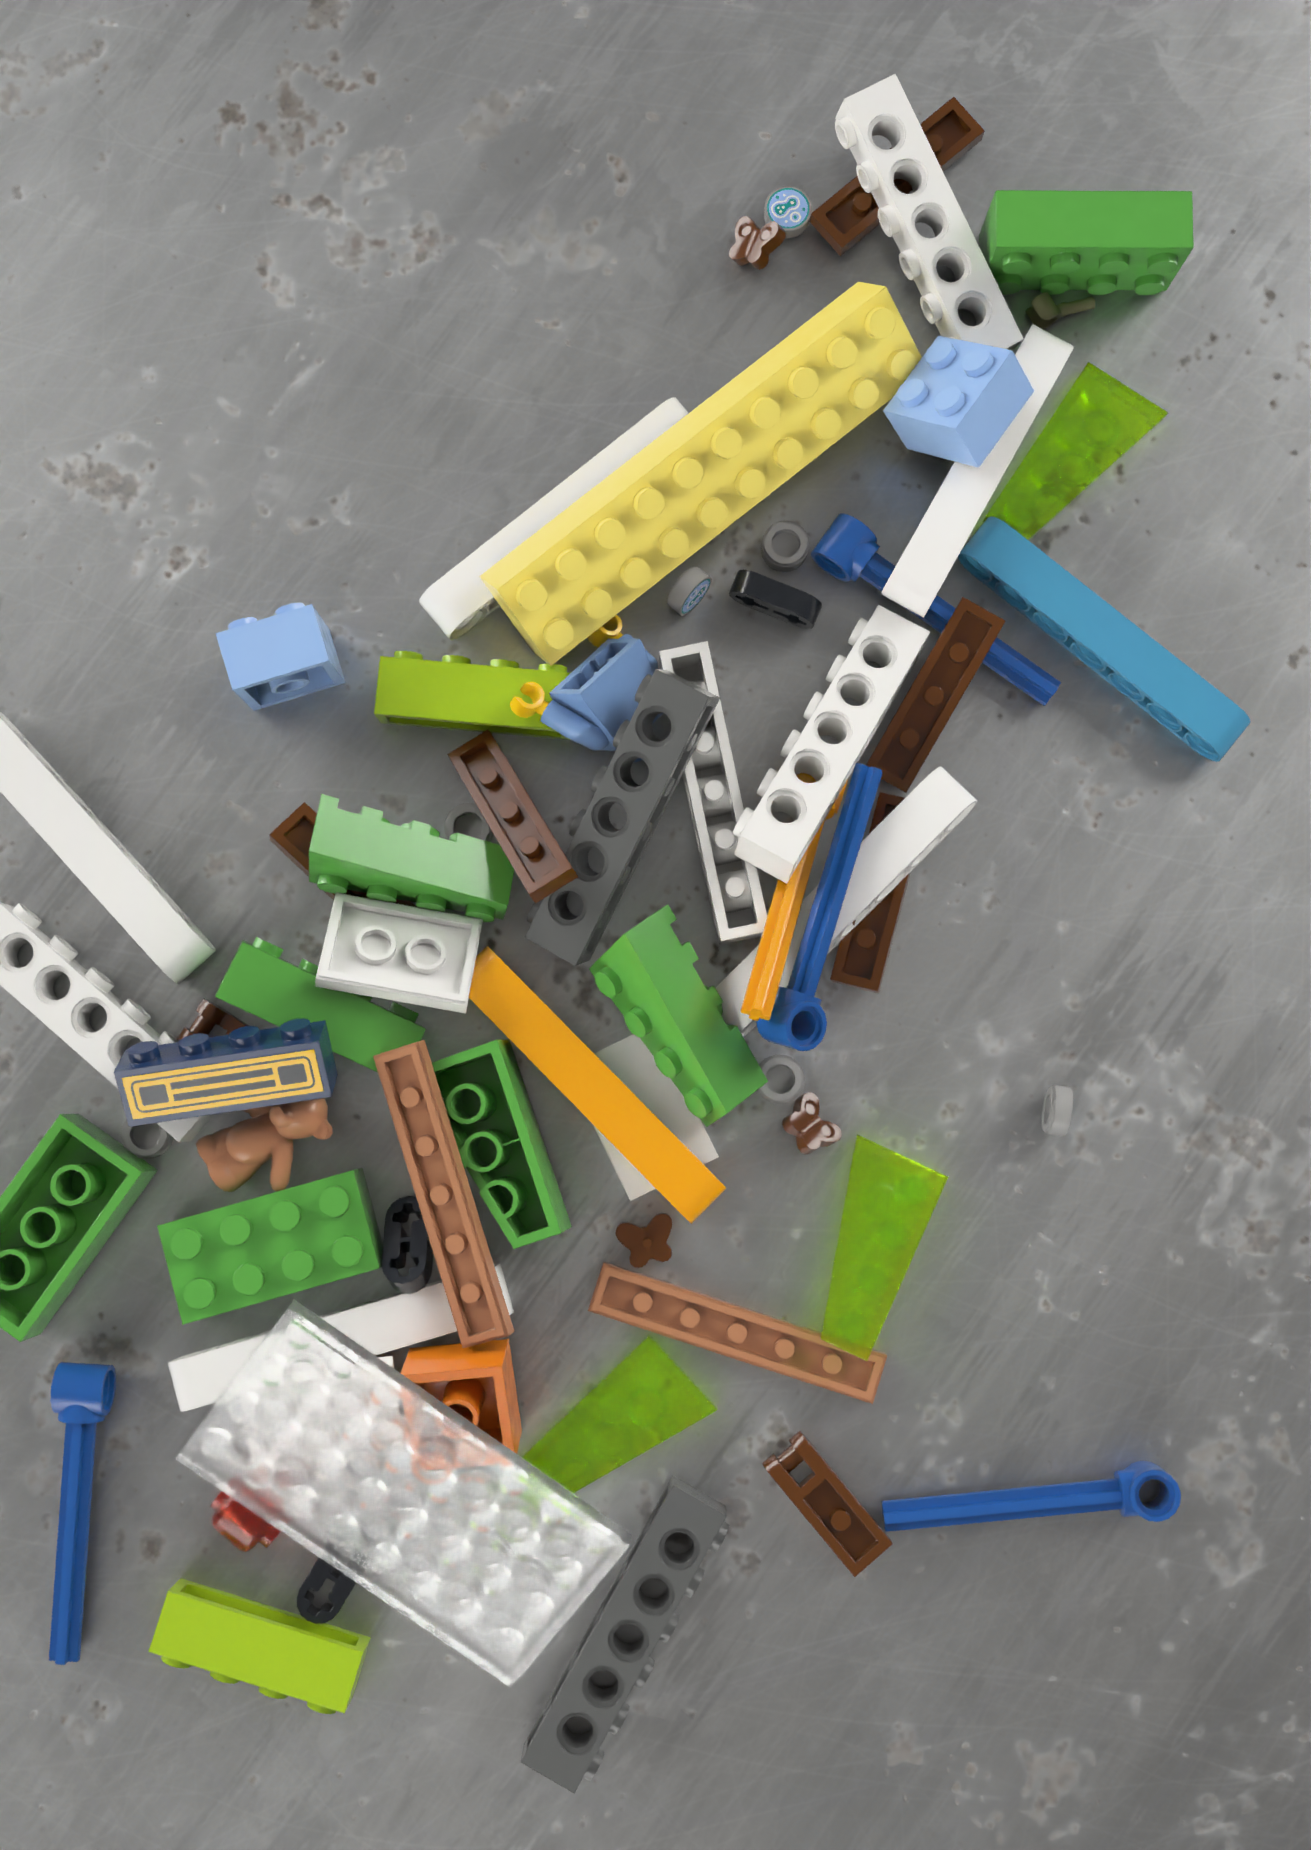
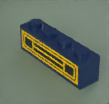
M304 1018L293 1019L283 1023L280 1027L259 1030L256 1026H245L233 1030L229 1035L209 1037L203 1033L193 1034L182 1038L176 1043L158 1045L155 1041L140 1042L124 1051L114 1070L129 1127L332 1097L338 1076L326 1020L310 1022V1020Z

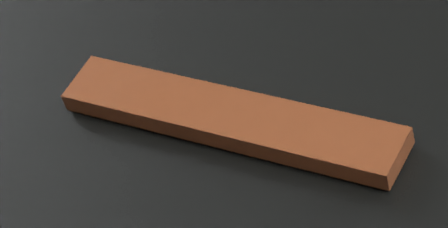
M425 1040L374 1055L376 1068L462 1348L507 1337L515 1331Z
M603 1262L588 1308L590 1312L871 1404L874 1402L887 1359V1355L883 1352L607 1262Z

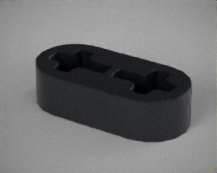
M739 570L729 591V596L738 603L805 629H812L822 608V603L816 597L749 570Z
M406 1196L393 1202L386 1212L382 1270L393 1289L400 1293L411 1294L418 1292L429 1282L433 1267V1250L417 1198ZM415 1213L419 1220L412 1222L411 1236L408 1237L401 1223L407 1222L409 1214ZM410 1252V1256L416 1266L409 1269L408 1276L402 1277L398 1269L405 1267L406 1254Z
M344 1527L336 1531L325 1545L297 1595V1608L300 1615L307 1621L314 1624H322L332 1620L339 1613L372 1554V1545L369 1537L362 1530L355 1527ZM348 1541L354 1542L357 1545L354 1554L360 1558V1561L350 1559L341 1572L334 1567L341 1554V1551L335 1546L337 1544L344 1547ZM328 1578L335 1582L328 1595V1599L334 1605L324 1603L320 1609L316 1608L312 1604L315 1596L309 1589L317 1592Z

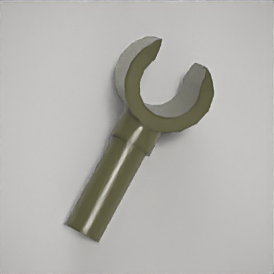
M1044 292L1032 300V307L1027 308L1025 312L1035 326L1045 330L1061 317L1094 309L1095 299L1088 297L1056 305L1049 293Z

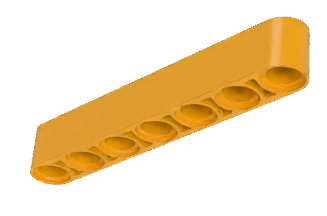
M488 946L476 956L469 998L692 1224L727 1188Z

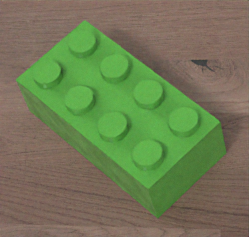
M996 190L979 233V247L1002 295L1014 294L1020 290H1040L1042 293L1048 292L1049 295L1062 294L1068 290H1087L1093 295H1106L1115 290H1135L1139 295H1154L1168 289L1194 248L1192 191Z
M60 1114L0 1196V1328L19 1342L38 1336L43 1332L158 1171L80 1114Z
M363 1168L157 1226L182 1325L382 1267L383 1242Z

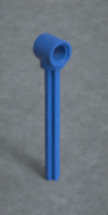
M844 513L838 514L811 552L814 562L834 578L845 582L850 580L856 582L861 577L881 592L895 568V565L876 553L880 546L877 544L875 534L861 521ZM936 595L924 618L909 609L907 610L939 633H942L955 607ZM997 637L982 661L983 664L1043 706L1047 704L1061 684L1059 680Z
M861 763L855 764L787 988L779 987L770 1020L759 1018L756 1021L758 1032L762 1038L771 1043L798 1051H809L822 1041L826 1033V1015L820 1006L822 1000L814 996L882 777V770L876 767H869Z
M60 1362L54 1372L51 1385V1408L54 1413H58V1420L66 1423L49 1661H55L57 1665L80 1661L96 1428L98 1422L105 1420V1416L109 1414L113 1405L116 1390V1371L113 1365Z
M1137 1461L1131 1463L1124 1470L1115 1471L1114 1479L881 1501L884 1530L889 1532L1119 1510L1122 1517L1140 1516L1148 1521L1160 1522L1169 1519L1176 1513L1181 1501V1492L1178 1483L1160 1466L1151 1461ZM1151 1479L1159 1480L1160 1492L1158 1496L1149 1502L1140 1501L1139 1490L1142 1484Z

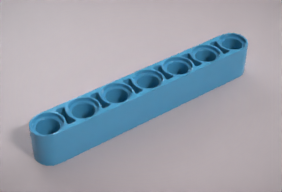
M988 517L962 548L958 559L968 572L1201 756L1211 761L1219 762L1250 724L1249 716L1237 704L1004 521L996 517Z

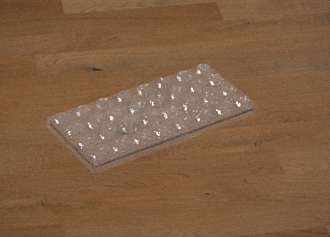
M293 1299L175 1458L510 1688L631 1545L632 1534L295 1299Z

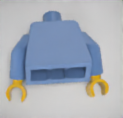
M615 615L587 637L590 643L599 648L549 693L552 698L550 703L544 700L545 693L538 683L527 682L523 684L520 691L529 696L533 704H528L522 698L514 696L510 702V707L517 716L528 718L538 713L541 715L542 723L590 750L616 751L617 748L613 746L614 737L625 720L631 721L639 704L635 701L638 687L648 674L653 676L655 669H659L658 662L644 648L640 639H634L630 634L623 635L620 633L623 627L622 620L618 615ZM663 712L655 717L653 723L663 714ZM637 758L634 762H638L643 759Z

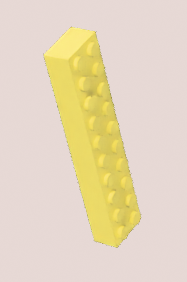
M864 282L854 284L479 576L532 652L552 666L893 398L922 357L887 287Z

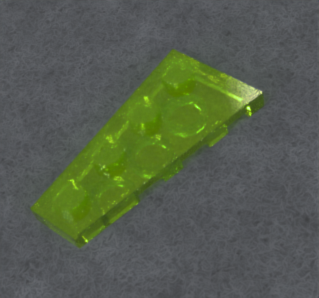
M1088 362L982 522L990 516L996 517L1010 525L1030 541L1078 495L1100 478L1109 467L1131 450L1140 439L1162 422L1168 415V412Z
M858 1134L855 1138L820 1339L867 1361L948 1176Z
M648 1334L504 1473L503 1477L538 1514L718 1409L695 1382Z

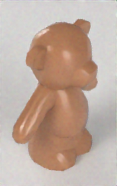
M325 1098L241 1110L248 1113L252 1118L240 1121L232 1127L221 1129L200 1138L196 1143L198 1154L207 1165L209 1176L216 1186L223 1191H236L271 1157L272 1164L269 1182L274 1191H281L287 1187L290 1180L294 1152L293 1139H304L314 1136L317 1139L326 1140L333 1134L332 1126L327 1121L328 1105Z

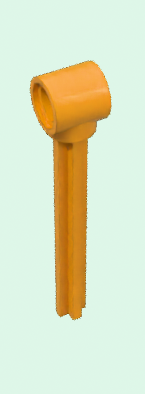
M797 774L798 779L805 783L817 782L809 774ZM847 782L825 820L831 819L834 814H837ZM825 820L788 883L777 880L740 1010L741 1013L748 1014L749 1019L758 1021L761 1018L769 1021L771 1018Z

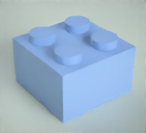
M937 336L883 412L907 449L979 468L1033 394L1034 389L1012 350Z
M304 603L287 604L278 608L274 616L258 621L254 617L241 618L231 622L228 625V630L215 633L232 690L253 711L346 683L330 629L312 604L307 606Z

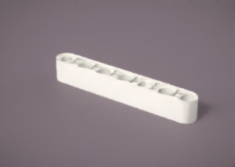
M1032 324L1015 356L1034 389L1033 394L979 468L954 462L890 575L881 595L924 618L1075 346Z
M676 397L660 404L433 583L422 594L419 603L450 640L463 636L500 607L479 576L689 414Z
M0 712V792L170 979L180 984L216 951L215 947L15 725Z
M940 766L932 771L861 842L827 955L977 804L978 800L943 767ZM818 886L802 902L779 987L787 988ZM759 945L716 987L723 1000L722 1017L726 1025L737 1026L743 1037L757 1025L755 1020L749 1019V1015L741 1013L740 1010Z
M495 1264L494 1267L510 1315L514 1313L501 1264ZM442 1280L426 1284L418 1292L411 1294L398 1292L194 1352L169 1361L168 1366L180 1411L182 1412L240 1396L238 1390L240 1378L358 1361L456 1332L457 1328Z

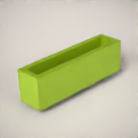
M395 651L394 657L380 656L374 714L382 724L484 732L489 729L491 733L570 740L542 723L541 715L538 713L531 717L523 718L517 716L510 707V702L514 696L522 698L528 704H533L532 699L520 691L523 684L527 682L538 683L545 693L544 700L550 703L552 698L549 693L570 673L567 672V667L559 664H553L552 666L547 663L539 664L538 670L519 668L518 662L505 659H493L490 661L489 666L471 664L470 658L459 655L442 656V661L423 660V655L417 652Z
M180 1578L167 1592L148 1652L162 1656L161 1660L165 1664L175 1668L184 1669L195 1666L210 1671V1676L213 1679L223 1683L235 1684L239 1681L258 1686L260 1693L271 1698L285 1699L290 1696L306 1701L307 1706L318 1713L334 1714L338 1711L345 1714L353 1698L371 1637L327 1623L314 1624L307 1621L301 1615Z

